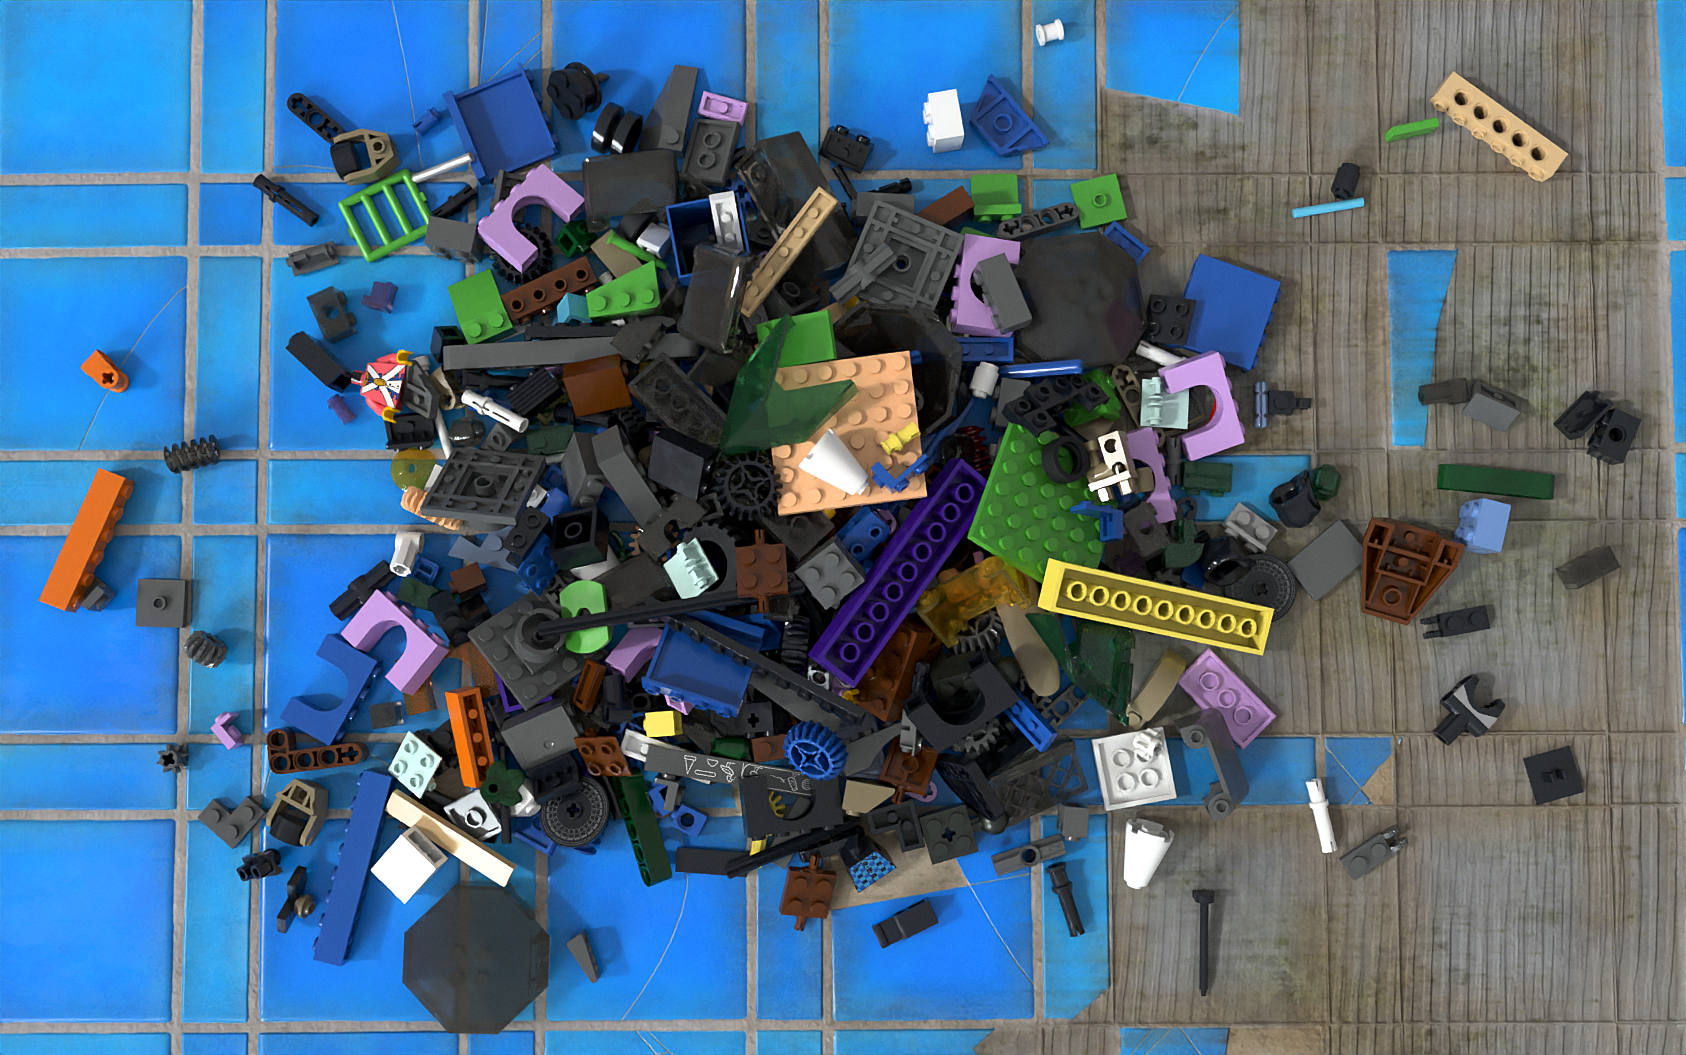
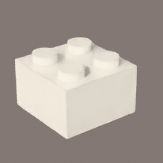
M956 89L929 93L927 102H924V110H922L924 124H928V133H926L928 147H933L934 154L961 149L964 130Z

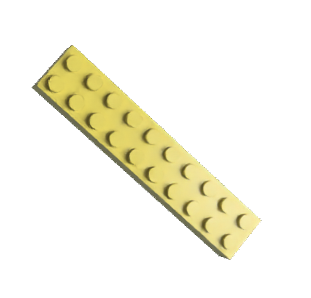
M1051 558L1048 560L1038 601V607L1052 612L1262 656L1274 612L1273 608Z

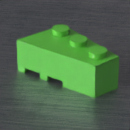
M654 260L586 294L589 318L593 323L664 313L658 268Z

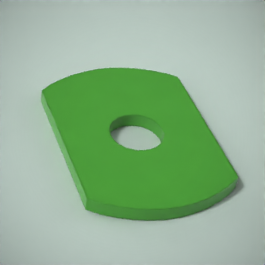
M590 580L577 581L567 586L559 594L562 619L579 616L580 611L584 608L589 609L591 614L608 611L605 585ZM610 626L566 633L565 646L568 650L576 653L596 652L611 641Z

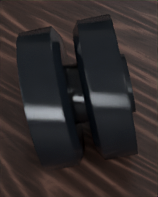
M609 102L602 110L596 122L591 139L592 150L602 155H606L610 151L611 159L625 163L632 155L643 127V115L631 110L625 113L623 106Z

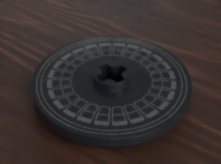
M1263 553L1247 555L1248 558L1257 562L1256 565L1236 583L1224 586V596L1273 608L1274 612L1271 623L1275 622L1288 613L1295 601L1297 585L1294 574L1285 562L1273 555ZM1262 583H1264L1265 585L1263 586V588L1266 590L1265 593H1259L1258 595H1256L1255 593L1257 592L1256 588H1254L1255 585H1261Z
M582 775L583 788L541 804L540 820L542 828L546 835L558 845L568 848L586 846L595 841L608 824L611 810L609 796L604 787L589 776ZM577 807L580 809V812L575 813L574 816L571 814V809Z

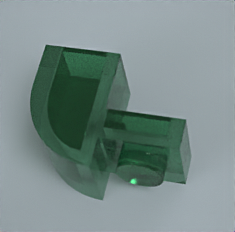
M1194 519L1179 520V543L1160 544L1161 568L1187 567L1199 559L1204 543H1194V539H1197L1198 535Z
M404 576L396 598L415 607L432 612L427 600L446 589ZM451 592L456 600L458 594L454 595L453 592Z

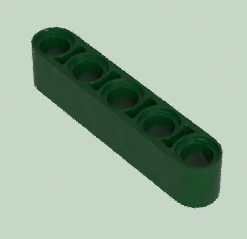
M1454 464L1438 465L1437 489L1539 500L1554 499L1555 475Z
M635 766L630 768L632 776H613L612 781L642 880L647 887H651L672 878V869L643 774Z

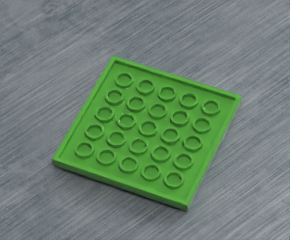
M1009 422L967 538L1041 584L1044 581L1049 558L1098 569L1106 544L1100 542V518L1070 513V507L1079 505L1081 501H1092L1096 506L1112 505L1113 509L1117 510L1119 504L1117 499L1101 503L1097 493L1090 491L1087 472L1081 479L1068 484H1059L1052 481L1043 469L1041 458L1046 444L1059 437L1047 430L1041 433L1038 438H1035L1023 426ZM1060 446L1058 450L1059 464L1064 471L1070 474L1073 469L1072 457L1066 448Z

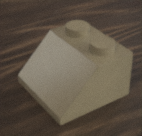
M847 776L842 809L846 810L848 815L860 816L861 813L869 812L895 793V788L879 783V781Z

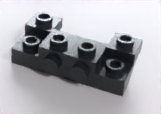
M1080 374L1049 376L1037 385L1031 384L1024 390L1023 396L1006 403L1002 414L1010 423L1023 426L1035 438H1038L1041 433L1049 429L1053 431L1057 423L1052 418L1073 408L1076 401L1091 412L1094 407L1100 404L1106 405L1110 398L1095 381L1088 384Z

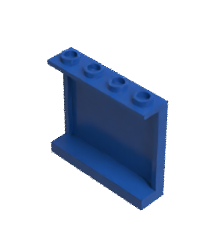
M521 62L518 63V70L457 95H454L452 91L443 94L466 153L472 152L475 160L470 163L477 180L482 186L493 182L495 176L499 174V169H504L507 173L512 174L559 155L557 146H560L558 137L555 132H550L548 125L552 123L547 111L542 112L539 105L543 103L539 91H534L531 83L534 82L533 76L529 68L524 69Z
M1199 254L1194 261L1182 296L1184 299L1196 300L1186 346L1165 344V346L1173 349L1180 347L1197 354L1211 350L1219 352V355L1223 356L1226 364L1242 369L1241 373H1247L1254 369L1258 362L1259 356L1256 353L1258 347H1262L1265 341L1266 334L1263 332L1265 326L1269 325L1273 318L1274 312L1271 309L1273 303H1277L1280 298L1281 290H1279L1281 282Z
M706 610L684 613L760 653L765 639V629ZM666 623L646 677H642L641 681L645 691L650 694L659 695L661 693L669 696V699L675 702L682 703L686 701L693 703L692 705L697 709L706 710L708 708L715 710L722 717L730 718V716L737 717L753 669L746 665L741 667L735 664L732 658L725 654H716L710 649V646L703 642L702 644L695 643L689 638V635L682 631L677 633L671 630Z

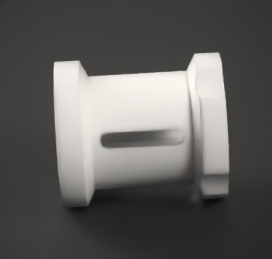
M1055 19L1054 23L1047 25H1036V36L1040 46L1045 45V42L1064 39V30L1060 19Z

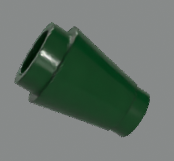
M742 736L714 738L712 741V752L736 760L745 759L749 752V741Z

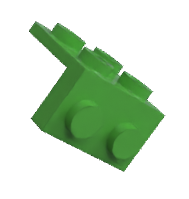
M980 174L971 177V199L975 204L972 222L988 224L992 221L1003 222L1021 216V204H1018V181L1016 174Z
M1099 369L1082 375L1088 384L1095 381L1110 399L1106 405L1100 404L1094 407L1091 412L1076 401L1073 408L1063 412L1065 422L1072 428H1075L1101 416L1112 422L1121 419L1119 412L1121 405L1117 397H1115V382L1113 378Z

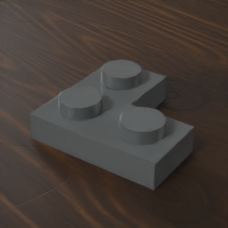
M247 796L234 812L216 798L208 804L197 818L234 849L268 811L251 796Z

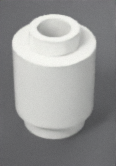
M980 362V365L975 369L969 387L973 391V396L981 399H986V396H992L999 376L997 373L999 368L987 362Z

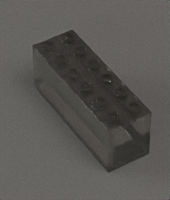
M799 131L759 140L734 165L776 242L818 187H821L838 200ZM840 203L837 204L790 266L803 289L840 277L847 270L859 237Z

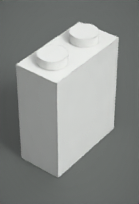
M413 825L401 834L371 871L405 904L423 888L448 858Z

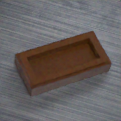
M587 658L572 704L583 711H592L607 666L595 659Z

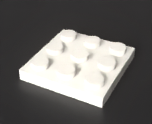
M1162 726L1150 728L1161 734L1162 738L1160 740L1164 742L1161 754L1158 757L1151 756L1150 760L1135 753L1137 748L1133 744L1137 733L1140 731L1146 732L1147 729L1091 739L1105 811L1177 798Z

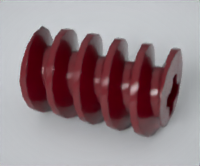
M974 425L958 428L955 432L962 434L956 440L964 442L958 447V450L966 452L960 458L968 461L967 464L974 470L987 472V470L993 467V464L985 463L986 460L991 458V455L983 454L985 450L989 449V446L981 445V442L985 441L987 437L979 436V433L984 431L985 427Z

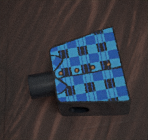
M865 835L859 840L855 837L849 838L845 843L846 849L840 852V857L848 876L858 893L897 868L887 850L869 835Z

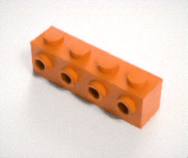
M465 686L447 691L445 696L464 786L479 788L486 780V771L494 763L480 688Z

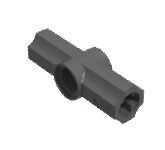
M883 243L868 257L862 258L847 271V274L831 286L828 291L843 306L858 292L864 291L879 278L878 275L895 263L898 258L889 246Z
M1057 833L1030 843L1025 842L1018 847L991 855V859L997 876H1001L1025 867H1034L1039 862L1066 854L1061 836ZM1026 849L1034 850V857L1031 860H1024L1022 858V854Z

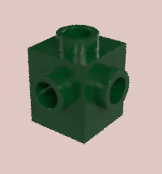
M581 219L576 222L569 221L566 223L554 241L565 255L571 258L578 254L585 255L592 250L590 246L598 236L587 222Z

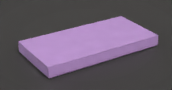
M1207 648L1183 672L1177 683L1202 710L1214 708L1222 713L1232 740L1241 749H1244L1277 717L1210 648Z

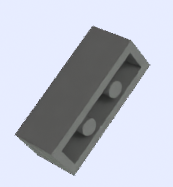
M1005 252L979 261L973 276L976 284L982 287L984 292L982 297L987 308L990 307L993 315L991 318L995 329H999L1001 335L1028 326L1032 316Z

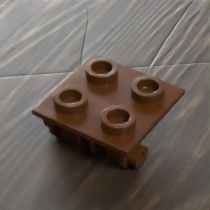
M588 728L585 730L584 737H574V741L591 777L632 776L616 736H598L597 730Z

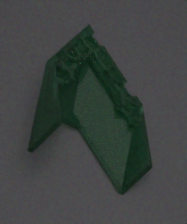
M788 312L738 371L717 458L730 454L771 449L787 444L805 443L859 392L851 379L785 391L775 381L786 335L796 327Z
M1057 612L1025 614L1071 681L1121 724L1129 726V717L1126 716L1127 702H1131L1134 664L1130 663L1131 649H1135L1136 644L1133 629L1079 617L1077 639L1068 645Z

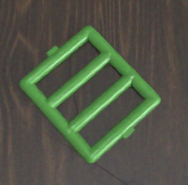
M402 169L338 203L349 226L347 230L351 238L356 240L365 260L369 263L425 236L429 217L432 216L426 204L428 200L425 194L420 192L417 184L413 182L412 175L408 169ZM402 180L405 181L426 223L413 230L391 187ZM382 190L405 235L394 241L370 197ZM361 201L384 243V246L374 251H371L350 209L351 206Z

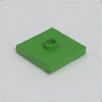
M1116 173L1070 184L1074 205L1079 209L1078 221L1081 231L1111 224L1113 221L1119 222L1127 219Z

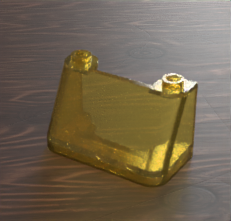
M993 556L923 591L916 601V607L919 616L949 648L958 643L956 638L958 632L961 629L963 631L967 630V620L1004 601L1009 607L1014 606V603H1016L1021 610L1032 606L1033 603L1028 580L1023 573L1002 558Z

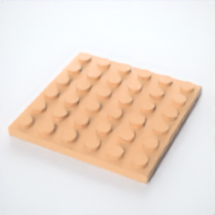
M909 351L763 370L773 465L776 467L774 474L781 475V478L776 480L775 483L783 484L782 489H776V491L782 494L780 499L777 498L779 516L927 497L924 472L919 476L915 474L908 480L910 484L905 490L900 493L896 491L893 495L885 486L880 488L871 478L874 475L871 467L877 462L896 479L922 456L920 436L904 445L903 450L900 452L896 451L891 456L885 452L881 445L882 441L888 439L889 434H895L911 421L919 429ZM829 428L836 432L869 476L866 479L869 485L860 495L857 492L851 495L798 467Z

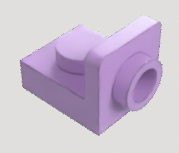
M237 711L223 712L215 719L216 723L211 727V730L228 750L237 749L244 743L240 738L242 736L240 731L235 726H230V723L240 716Z

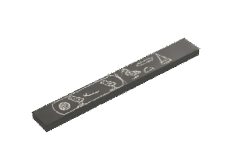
M648 745L644 770L733 785H739L738 777L764 774L767 779V788L770 791L811 797L810 778L806 774L802 776V772L799 770Z

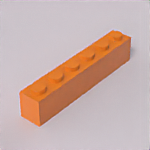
M101 468L98 469L38 601L76 613L77 609L82 606L84 593L94 580L93 573L97 565L102 562L104 557L103 551L107 543L113 538V529L117 521L123 516V507L126 500L133 493L134 481Z

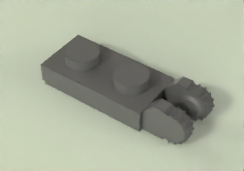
M1397 824L1388 827L1381 833L1377 832L1339 858L1353 880H1356L1392 856L1393 852L1402 849L1408 844L1406 837L1399 838L1390 845L1385 841V839L1391 838L1400 831Z

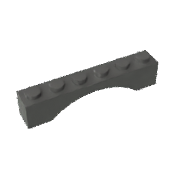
M934 702L940 708L939 702ZM889 721L883 723V729L874 732V729L871 728L861 732V738L854 741H852L851 737L844 739L842 744L847 746L846 752L848 757L846 765L842 770L843 775L849 776L870 767L882 747L892 738L901 734L902 728L910 729V726L902 725V721L897 723L896 721Z

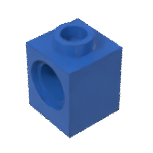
M683 802L681 806L677 805L670 816L673 819L671 826L697 839L709 814ZM684 813H691L694 816V823L692 825H687L683 822L682 815Z

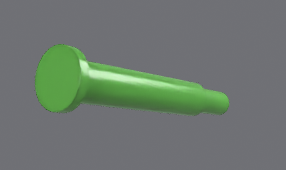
M614 230L611 231L606 243L609 244L611 242L648 263L654 260L656 265L663 270L668 265L656 258L655 255L616 235Z

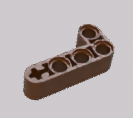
M286 727L271 730L266 738L269 767L275 774L354 765L364 762L369 756L368 746L363 742H350L297 750L295 732ZM279 733H282L285 737L283 745L278 742ZM329 750L335 753L334 762L328 760L327 754ZM354 750L359 753L357 756H346L345 752ZM306 753L311 756L312 760L310 765H307L304 762V756ZM282 757L287 759L288 765L286 768H283L280 764Z

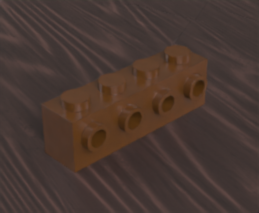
M584 256L500 297L512 322L515 325L520 324V326L531 323L533 318L540 314L546 316L554 312V308L558 306L567 292L579 296L584 294L586 296L587 293L597 289L601 284L590 261Z

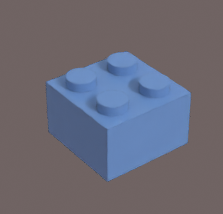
M1485 498L1465 502L1459 511V518L1461 520L1459 527L1454 533V540L1465 544L1464 550L1479 554L1501 552L1511 505Z

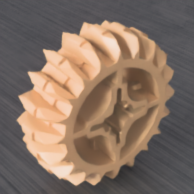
M408 486L400 503L404 509L451 530L459 529L464 520L422 516L420 507L429 492L415 486Z

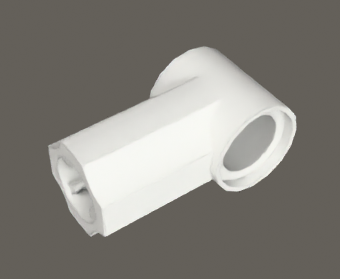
M403 530L397 532L395 552L390 564L392 572L398 576L411 574L417 554H421L424 548V533Z

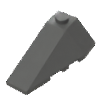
M682 65L674 66L642 128L639 153L680 159L685 158L698 68Z

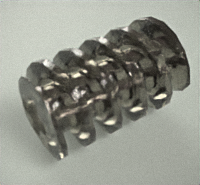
M213 434L209 435V442H207L205 437H200V444H198L196 439H191V447H189L186 441H182L181 449L178 444L174 443L172 444V451L167 446L163 450L165 462L174 474L190 471L191 468L198 469L200 466L207 467L209 464L216 465L220 460L219 444Z

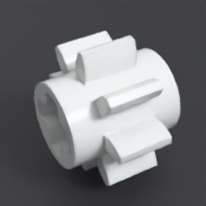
M1150 728L1146 732H1138L1133 742L1134 747L1137 748L1135 753L1147 760H1150L1151 756L1158 757L1164 748V742L1160 740L1162 735Z

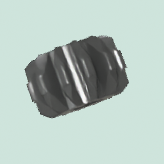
M201 630L194 631L188 637L183 649L194 662L208 668H217L224 661L228 653V648L224 645L223 641L211 633Z

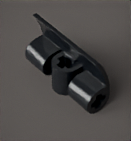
M1006 714L999 719L1000 726L996 728L999 729L1000 735L994 736L997 741L996 744H988L989 751L981 748L980 755H978L976 750H973L971 755H968L966 749L961 752L964 757H969L978 764L987 780L1034 746Z

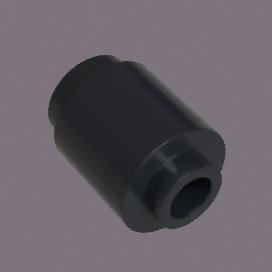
M1353 163L1341 164V167L1337 169L1331 187L1334 197L1347 200L1349 197L1354 196L1361 176L1359 166Z

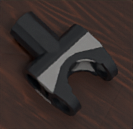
M1475 674L1468 675L1459 681L1440 700V704L1450 713L1432 732L1447 746H1450L1465 729L1474 737L1481 736L1495 723L1505 708V703L1500 698L1480 708L1474 702L1473 694L1480 679Z

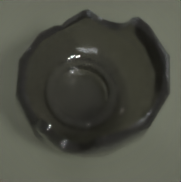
M951 433L940 441L938 456L943 465L949 459L962 458L967 464L971 465L976 457V445L973 438L966 434Z

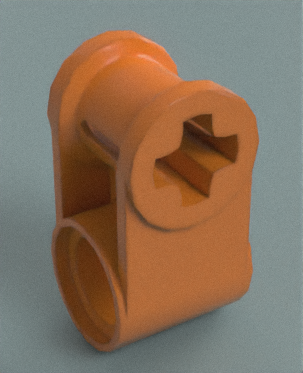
M98 349L80 366L87 375L105 389L121 393L129 386L127 375L106 354Z

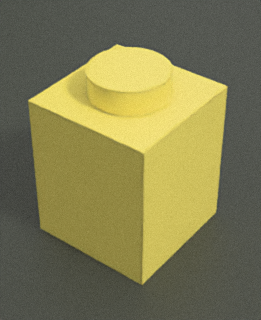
M669 710L645 713L646 718H644L643 727L645 732H647V737L683 734L680 711Z

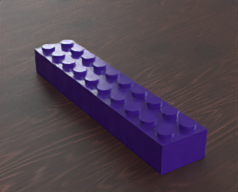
M962 458L948 460L927 489V497L919 500L869 569L865 581L856 587L808 654L810 658L843 684L856 687L973 523L987 484V480Z

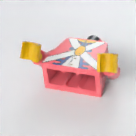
M400 350L398 353H391L377 358L375 363L370 362L367 364L366 372L354 370L351 376L352 384L362 386L360 394L366 397L367 405L377 415L392 423H396L393 420L394 414H400L403 409L401 399L406 365L411 366L413 362L408 361V356L413 354L411 351Z

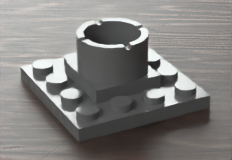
M876 199L844 276L855 263L862 258L865 259L885 243L898 259L878 275L879 278L864 291L861 290L855 296L928 326L965 236ZM900 262L904 263L905 268L899 269L897 264Z
M454 447L420 507L422 516L467 520L468 525L472 529L477 531L484 530L485 532H494L508 525H517L547 464L546 457Z
M531 591L468 632V637L525 711L580 675L587 658L600 661L605 656L601 649L593 653H576L568 650L565 646L566 633L545 637L539 635L538 625L540 622L562 619V613L552 606L543 592L539 597ZM555 592L559 599V603L557 604H560V596L557 594V592Z

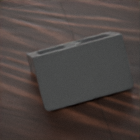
M1478 380L1471 387V398L1462 409L1463 415L1502 432L1509 428L1521 412L1519 398Z

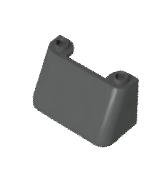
M1207 708L1173 721L1177 732L1181 733L1183 741L1188 747L1199 749L1207 746L1219 780L1209 783L1210 792L1207 797L1202 798L1207 813L1214 822L1226 818L1248 795L1249 784L1224 716L1217 709Z

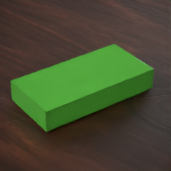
M1435 117L1392 126L1384 136L1386 142L1432 133L1440 125L1438 118Z

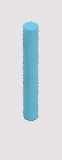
M1361 197L1295 208L1292 210L1294 218L1363 207L1364 199Z

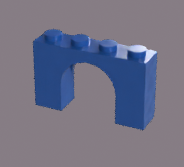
M327 634L316 655L337 666L345 674L348 681V693L343 703L333 710H326L301 696L291 697L280 716V719L329 746L341 743L346 737L348 731L345 729L349 722H353L359 713L357 708L361 701H365L371 692L369 687L372 681L376 680L382 673L383 667L381 665L384 660L369 652L367 653L355 648L346 639L337 634Z

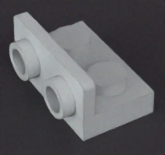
M1240 502L1235 505L1221 524L1226 529L1224 532L1228 536H1231L1234 540L1240 539L1245 543L1244 547L1254 554L1257 552L1264 553L1267 550L1266 546L1278 531Z

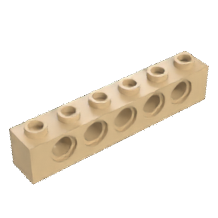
M1454 71L1444 79L1429 99L1438 111L1448 114L1456 124L1466 127L1474 137L1484 140L1490 145L1492 150L1502 153L1509 158L1513 165L1527 171L1534 180L1544 182L1550 178L1568 155L1567 152ZM1455 98L1460 99L1462 105L1457 104ZM1474 111L1480 114L1481 119L1475 116ZM1493 125L1499 128L1500 133L1494 130ZM1512 139L1518 142L1519 147L1514 145ZM1532 153L1537 155L1538 160L1532 157Z

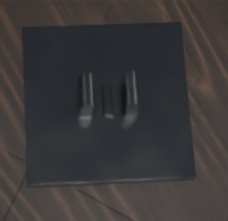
M1570 746L1523 758L1537 805L1584 792Z

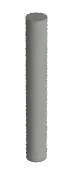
M468 152L412 175V180L416 184L470 163L475 160L472 152Z

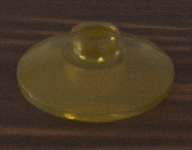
M408 448L405 451L398 452L391 463L392 479L403 491H406L408 486H415L424 490L437 461L434 455L427 449ZM410 465H415V472H409L408 468Z

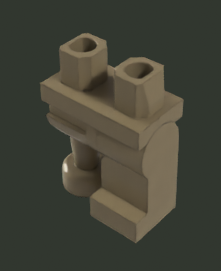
M1115 431L1099 437L1098 440L1083 443L1089 455L1090 469L1087 472V478L1090 483L1089 488L1091 492L1097 493L1101 503L1116 499L1112 489L1116 485H1119L1122 496L1137 492L1134 479L1139 477L1137 471H1135L1134 462L1126 442L1128 441L1126 431ZM1100 448L1102 450L1105 462H1101V459L1098 455L1097 451L1100 450Z

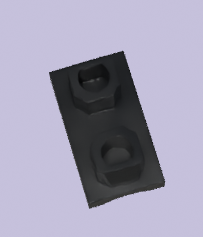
M272 848L259 853L247 854L242 858L244 864L236 869L242 881H248L251 878L262 879L263 877L276 876L283 872L282 868L279 867L281 862L280 853Z

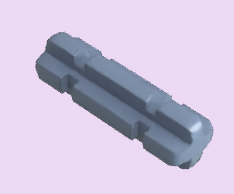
M1256 382L1254 384V393H1256L1254 396L1255 428L1268 427V417H1266L1268 414L1267 382Z

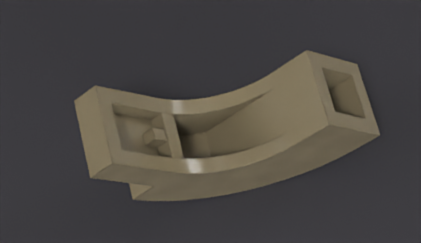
M1167 648L1155 661L1148 678L1135 696L1119 712L1118 717L1135 730H1138L1146 721L1149 722L1172 693L1188 661L1170 648Z

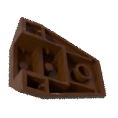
M1371 517L1363 538L1361 612L1408 625L1456 569L1465 544L1421 526L1389 517Z

